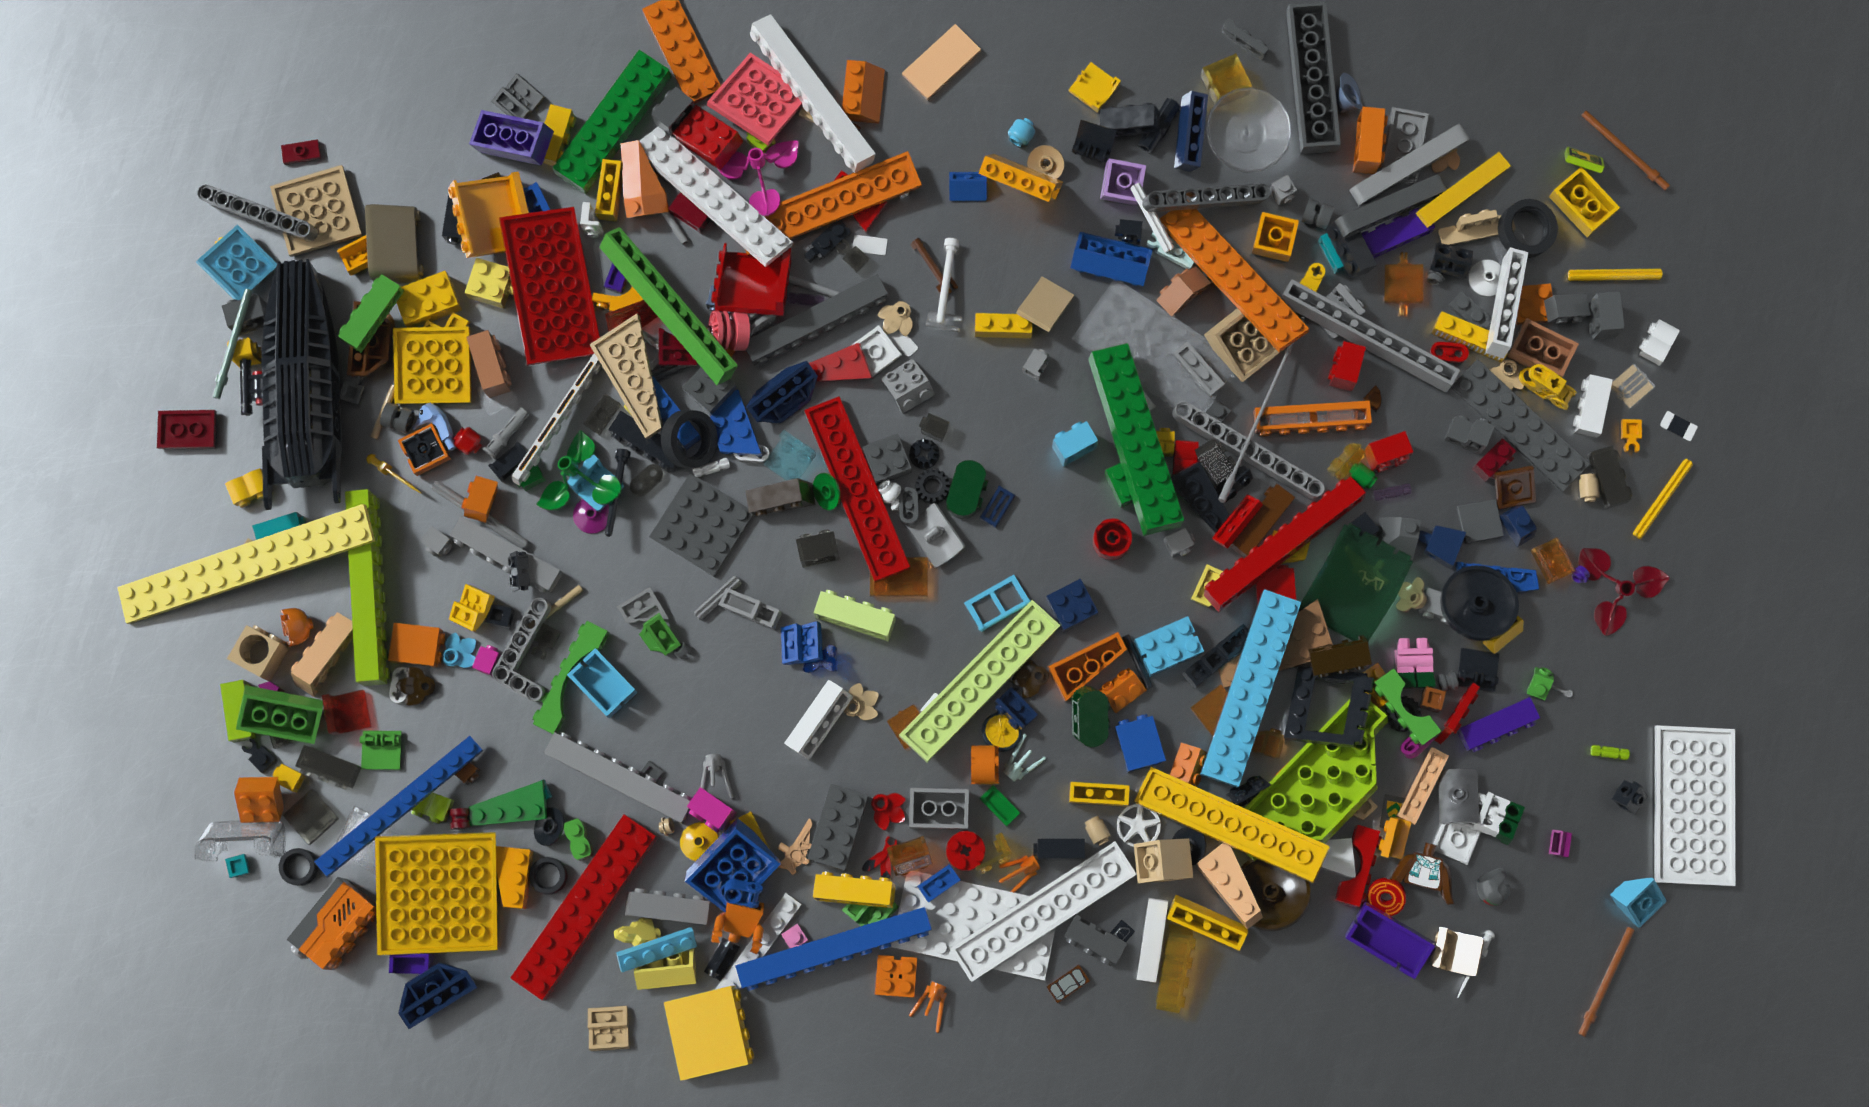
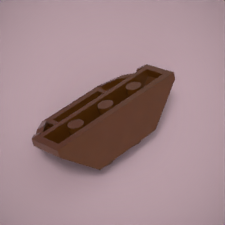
M353 301V310L360 306L361 301ZM387 318L382 322L361 353L349 346L347 376L367 377L389 361L392 324Z

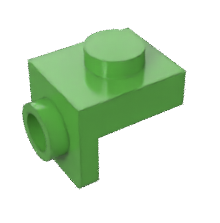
M1535 667L1527 694L1546 700L1554 682V674L1547 668Z

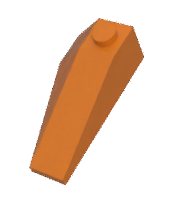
M640 140L621 143L623 196L627 218L669 212L666 192L662 188L656 172H654Z

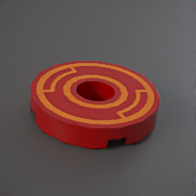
M1380 878L1370 884L1367 891V902L1393 916L1404 908L1406 891L1398 881ZM1383 893H1388L1391 895L1392 899L1388 901L1384 900L1381 897V895Z

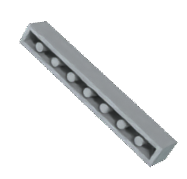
M554 732L544 754L684 824L691 810L686 807L690 802V796L682 792L680 795L673 793L674 788L666 784L660 786L656 784V779L648 775L645 778L638 775L640 771L631 766L626 769L621 766V761L613 757L610 761L604 758L605 753L597 749L592 752L587 749V744L579 740L575 743L570 740L571 736L560 732V734Z

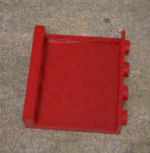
M724 243L723 251H719V262L721 263L717 264L716 268L718 278L714 279V289L716 291H712L711 302L715 303V311L783 316L792 263L791 248L785 251L783 256L780 255L765 267L755 257L747 255V253L727 252V243Z

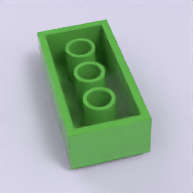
M245 685L236 730L315 744L323 710V700Z

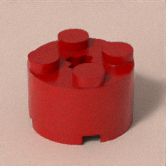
M1110 518L1102 521L1094 531L1092 541L1094 550L1101 558L1107 560L1122 558L1127 554L1132 542L1130 528L1119 519ZM1110 536L1116 539L1115 543H1111L1109 540Z
M958 832L947 843V859L957 870L965 872L975 870L981 865L985 857L984 842L974 832ZM966 846L967 849H971L969 856L961 855L962 847Z

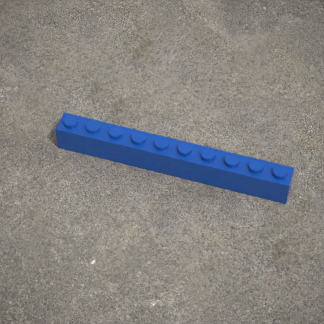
M922 907L735 965L742 989L747 988V991L759 988L758 984L766 982V985L776 983L779 977L785 976V979L797 976L796 972L804 970V974L815 971V966L821 964L823 968L834 965V960L842 959V962L853 959V955L860 953L861 956L873 953L872 949L879 947L880 950L889 948L892 942L898 941L899 944L910 941L909 937L915 935L918 938L928 936V931L932 929L926 909Z

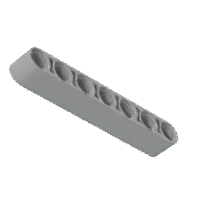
M1457 124L1358 183L1349 191L1357 204L1361 206L1464 145L1470 138L1462 125Z

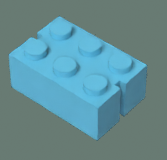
M1188 616L1134 640L1140 657H1144L1145 654L1147 656L1142 662L1149 677L1203 654L1204 650L1198 636L1193 637L1195 630Z
M595 648L583 659L588 665L586 668L579 663L567 675L610 719L622 708L621 702L626 704L638 692Z

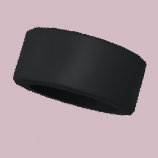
M301 848L285 852L278 864L281 878L285 882L296 886L310 883L318 872V866L314 863L317 860L315 855ZM301 855L308 859L310 869L306 876L296 879L289 875L287 865L291 858Z
M551 857L540 858L534 862L529 872V881L532 887L539 893L547 895L556 894L561 891L566 885L568 878L567 869L564 864L558 859ZM551 864L557 867L559 871V881L553 887H543L537 880L538 870L544 865Z

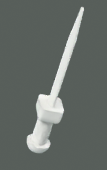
M1490 930L1483 933L1485 936L1483 938L1484 945L1481 958L1486 957L1488 953L1487 948L1491 940L1495 938V934ZM1466 976L1457 998H1459L1471 976Z

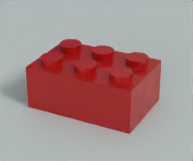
M697 105L694 106L673 132L676 139L684 147L719 170L725 166L744 142L738 131Z

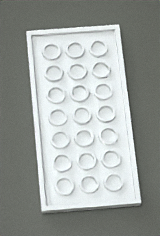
M1655 726L1654 880L1656 883L1735 886V729Z
M909 871L906 875L898 915L925 907L932 930L928 931V936L918 938L915 935L909 937L910 941L899 944L898 941L892 942L891 947L957 961L950 950L951 947L1030 896L959 881L928 903L917 886L933 875ZM1056 927L992 969L1045 981Z

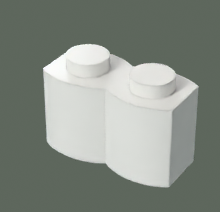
M1660 319L1656 323H1652L1647 331L1649 333L1648 339L1644 338L1639 346V349H1641L1639 355L1660 365L1666 358L1680 330Z

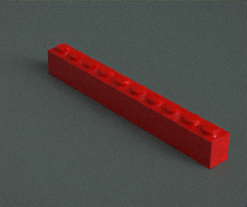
M1351 476L1346 480H1340L1336 484L1335 489L1332 491L1327 490L1321 496L1322 499L1318 502L1313 501L1305 512L1296 514L1291 523L1283 524L1278 529V533L1274 536L1272 534L1269 535L1260 547L1255 546L1252 548L1247 557L1239 558L1234 563L1235 566L1230 570L1228 568L1225 569L1216 581L1211 580L1205 586L1204 597L1218 612L1223 610L1362 502L1366 495L1363 488Z

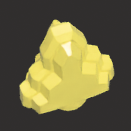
M639 918L638 921L632 922L630 926H622L613 932L615 939L624 943H631L633 946L661 937L660 929L654 927L653 921L650 918Z

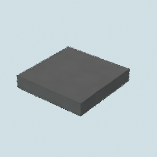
M1496 499L1457 506L1462 531L1466 532L1464 537L1465 544L1504 536Z

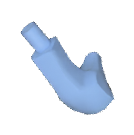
M433 403L423 405L416 423L412 426L413 431H417L432 423L438 429L440 439L446 444L449 451L456 448L452 440L454 435L445 413Z

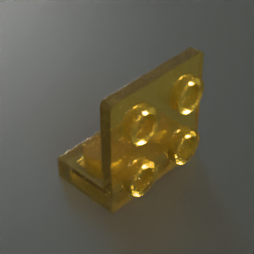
M1002 832L995 835L996 840L993 841L997 852H1002V854L975 867L976 872L981 871L984 874L992 870V865L996 863L1002 865L1010 861L1009 857L1012 856V852Z

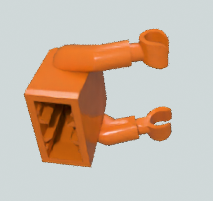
M727 902L726 912L719 914L715 919L711 942L720 943L719 937L723 935L722 930L730 933L728 940L733 943H739L741 936L749 938L753 934V947L750 952L758 954L759 949L763 945L761 942L764 928L759 923V920L763 915L764 903L759 902L757 908H749Z

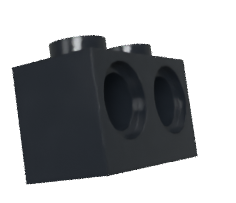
M1436 242L1431 256L1430 270L1467 279L1472 265L1473 251Z

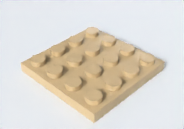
M342 165L270 186L277 211L304 220L318 230L317 238L311 242L283 233L290 257L363 236ZM292 222L289 223L288 228L292 226ZM308 228L305 229L304 235L308 232Z

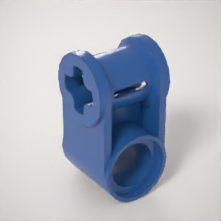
M730 879L724 885V898L730 904L757 908L759 906V894L763 891V886L755 882ZM730 890H736L737 892L731 893V892H729V891H730Z

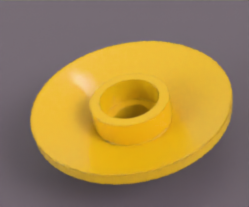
M693 823L686 827L681 834V850L687 858L696 861L718 839V834L705 825V823ZM701 838L702 844L696 845L695 840Z

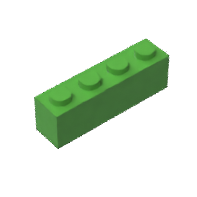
M381 274L372 283L369 293L362 297L360 306L352 311L348 323L341 327L338 337L361 353L403 294L404 290L402 287Z

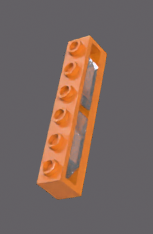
M1370 401L1265 407L1255 434H1260V436L1272 435L1271 433L1289 435L1291 432L1297 431L1298 434H1307L1313 430H1317L1318 433L1329 432V429L1343 432L1347 431L1348 428H1355L1357 431L1366 430L1372 423ZM1256 407L1253 411L1254 422L1261 407Z

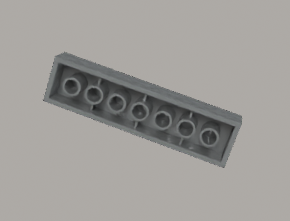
M1326 2L1289 4L1286 15L1300 154L1338 152L1341 141Z

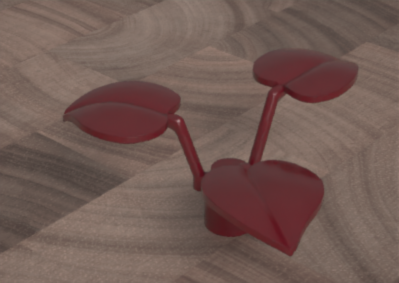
M1583 548L1579 554V566H1583L1588 570L1590 574L1589 580L1596 581L1602 575L1616 583L1615 590L1619 597L1614 600L1613 604L1609 601L1601 602L1594 610L1595 622L1605 636L1615 633L1624 624L1627 617L1626 608L1622 605H1617V603L1624 596L1632 595L1635 591V586L1636 592L1640 596L1652 598L1661 592L1664 585L1670 579L1665 572L1658 568L1642 566L1633 573L1634 583L1628 580L1620 581L1604 573L1611 566L1610 556L1605 551L1597 548Z

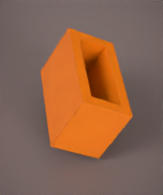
M476 476L474 482L470 481L467 490L469 496L464 498L461 507L464 509V517L486 523L498 491L497 481Z

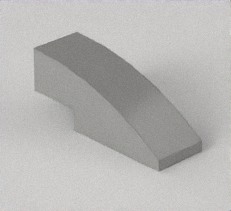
M729 588L725 589L719 602V606L773 630L776 629L782 615L779 609Z

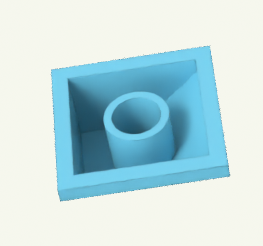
M1652 877L1624 881L1610 894L1615 904L1638 928L1667 902Z

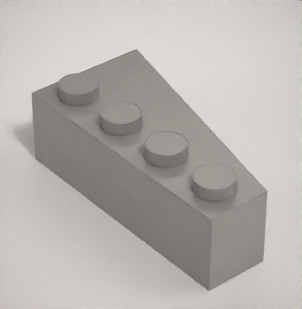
M635 888V892H627L624 916L707 925L710 901H705L703 896L693 895V899L685 898L686 894L674 893L672 897L666 896V892L654 891V894H648L646 889Z

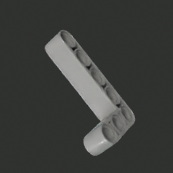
M535 598L531 602L492 672L495 681L534 702L542 701L546 693L545 687L519 673L517 670L551 611V603L543 598ZM540 602L545 604V609L542 612H539L537 609V605ZM533 618L536 624L534 628L530 629L528 621ZM524 635L526 642L521 646L518 643V639ZM514 652L516 660L511 663L509 661V654ZM502 669H505L507 672V676L504 679L499 677V672ZM519 678L523 680V686L520 689L516 687V681ZM534 688L540 690V695L537 698H534L532 695Z

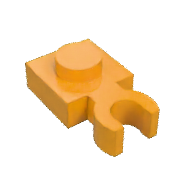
M1621 420V439H1627V443L1623 447L1625 453L1629 451V445L1634 447L1635 453L1639 451L1640 445L1636 440L1642 439V420Z

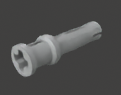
M520 407L498 434H494L492 441L486 447H483L482 450L495 460L497 458L496 455L503 447H507V441L530 414Z

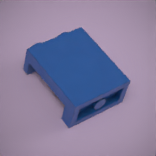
M1148 714L1136 717L1137 720L1129 722V719L1119 721L1118 725L1115 726V732H1117L1126 763L1127 773L1166 761L1153 716L1148 717Z

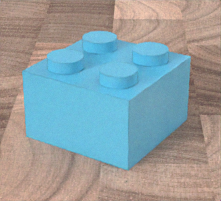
M1080 421L1074 424L1068 432L1061 431L1055 435L1052 448L1063 467L1097 449L1098 439L1087 421L1084 423Z

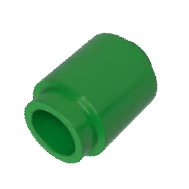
M1362 462L1359 464L1354 463L1348 471L1351 473L1350 476L1363 488L1370 489L1378 479L1375 472Z

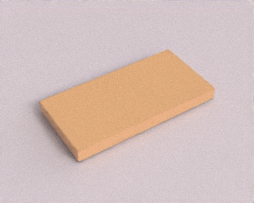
M954 24L902 72V76L928 101L977 56L981 49Z

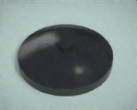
M1474 565L1459 569L1449 577L1441 592L1440 606L1446 622L1458 634L1471 640L1488 641L1502 636L1511 628L1518 615L1519 600L1514 586L1502 573L1490 567Z

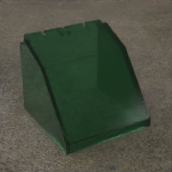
M1349 523L1348 525L1344 524L1301 600L1299 612L1318 599L1328 628L1352 641L1359 640L1358 636L1364 635L1367 641H1369L1395 601L1413 561L1410 560L1411 555L1401 550L1394 554L1393 552L1396 547L1383 540L1380 545H1377L1376 543L1379 538L1366 531L1362 536L1359 535L1361 528Z

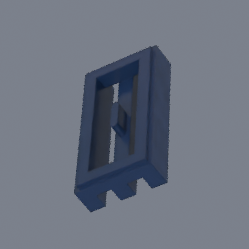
M998 486L979 519L996 528L1014 500L1015 494ZM1003 492L1002 497L1000 498L999 502L997 503L989 518L985 517L988 511L990 510L991 506L995 502L996 498L998 497L999 493ZM1006 496H1010L995 522L992 521Z

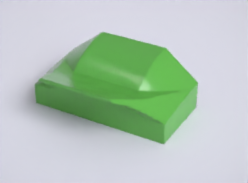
M660 613L643 624V629L639 635L650 651H659L666 656L681 646Z

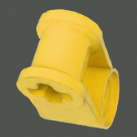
M1313 263L1300 284L1317 292L1325 275L1324 266L1320 263ZM1315 270L1319 271L1317 276L1313 275Z

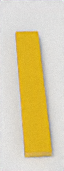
M1498 152L1420 209L1416 215L1429 228L1509 169L1511 165Z

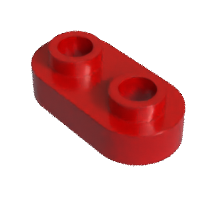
M1436 342L1430 348V354L1447 363L1460 364L1468 358L1469 350L1461 343ZM1436 350H1440L1442 355H1437ZM1455 352H1460L1461 357H1457Z

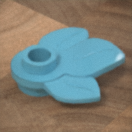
M456 632L451 634L445 642L446 649L442 653L443 663L450 667L458 665L462 668H468L473 666L476 657L472 653L476 647V640L472 638L460 640ZM450 654L455 655V659L452 661L449 660Z

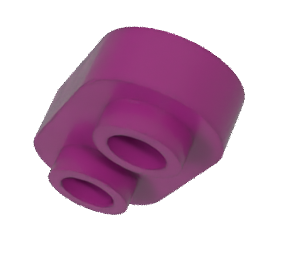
M1408 737L1402 743L1401 751L1406 758H1415L1435 740V737L1422 746L1419 743L1416 745Z

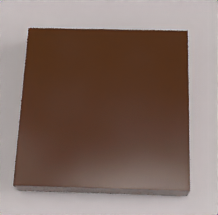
M1533 466L1495 473L1498 509L1536 502Z

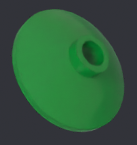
M818 474L813 481L814 497L823 509L833 510L840 502L839 486L830 474Z

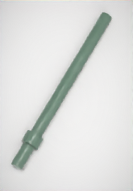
M250 289L244 290L220 374H217L215 380L217 384L213 398L216 399L221 398L224 385H227L228 371L252 294Z

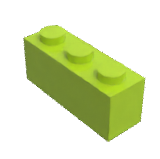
M245 680L220 684L228 741L233 743L249 740L250 738L256 739V733L236 730L245 685L251 686Z

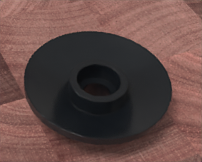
M547 808L548 819L536 820L534 837L543 846L554 844L563 833L564 816L557 808Z
M1184 827L1178 830L1172 839L1189 838L1190 845L1193 844L1191 860L1192 866H1194L1203 859L1206 853V840L1202 833L1189 827Z

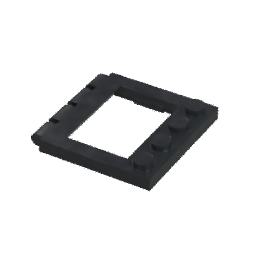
M1298 666L1284 734L1285 740L1355 748V744L1362 745L1365 733L1362 729H1365L1368 712L1365 711L1369 710L1372 696L1368 693H1372L1375 679L1368 677L1367 673L1350 671L1338 674L1336 671L1329 673V676L1318 677L1313 675L1311 667ZM1315 680L1337 684H1353L1343 735L1305 730Z

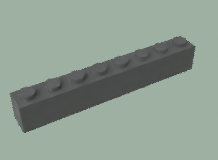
M877 274L749 338L746 351L753 365L758 364L761 366L767 363L769 358L773 356L779 357L785 353V350L791 347L792 349L802 345L803 341L807 339L813 340L819 336V333L825 330L826 332L831 331L837 324L841 322L847 323L857 314H865L874 305L880 306L884 304L886 299H888V293Z

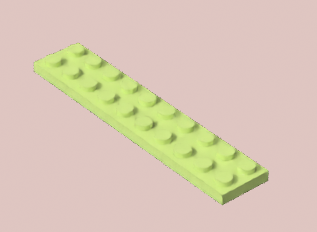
M1031 600L899 734V737L928 763L1060 628V624Z

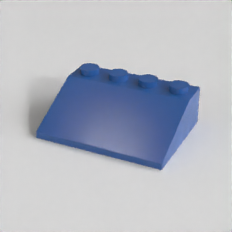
M737 818L687 870L685 882L723 912H726L727 901L724 898V885L726 881L737 879L761 885L781 865V862L756 833ZM730 890L729 892L735 893V892H737V891H736V890Z

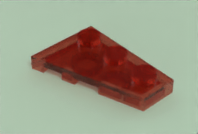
M644 300L605 314L608 332L635 314L639 315L642 328L658 316Z

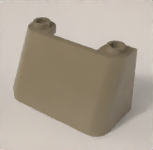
M366 205L367 259L370 278L374 282L382 274L396 284L421 280V276L424 275V267L417 260L416 225H418V221H421L420 210H417L414 206Z

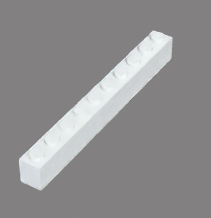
M770 14L753 22L750 32L752 40L758 43L762 53L770 59L773 68L779 71L783 81L792 89L794 96L799 98L803 108L811 114L814 123L820 126L826 139L832 142L835 151L843 157L846 166L856 173L873 164L875 152L773 16Z

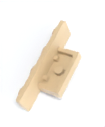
M1489 209L1482 210L1474 215L1471 213L1464 214L1458 219L1456 225L1438 230L1440 241L1443 244L1456 245L1498 235V222L1501 215H1497L1496 210L1490 211ZM1513 221V222H1512V230H1513V232H1514L1516 228H1515V224H1514V221Z

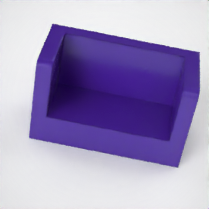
M434 954L390 955L389 973L421 974L433 967Z

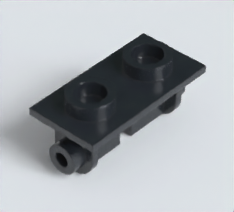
M1244 465L1239 466L1236 472L1235 483L1226 502L1229 499H1233L1237 492L1249 485L1253 479L1251 470L1247 469ZM1226 478L1216 486L1219 496L1227 481Z
M512 552L508 557V566L511 568V575L509 577L510 587H512V592L520 590V587L521 591H526L530 586L529 573H522V569H529L528 555H526V552Z
M723 937L704 972L721 981L740 946Z

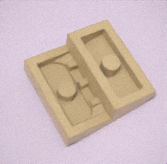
M627 1006L588 1008L590 1051L629 1049Z

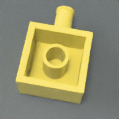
M476 258L465 290L468 299L504 309L509 294L513 295L508 266Z

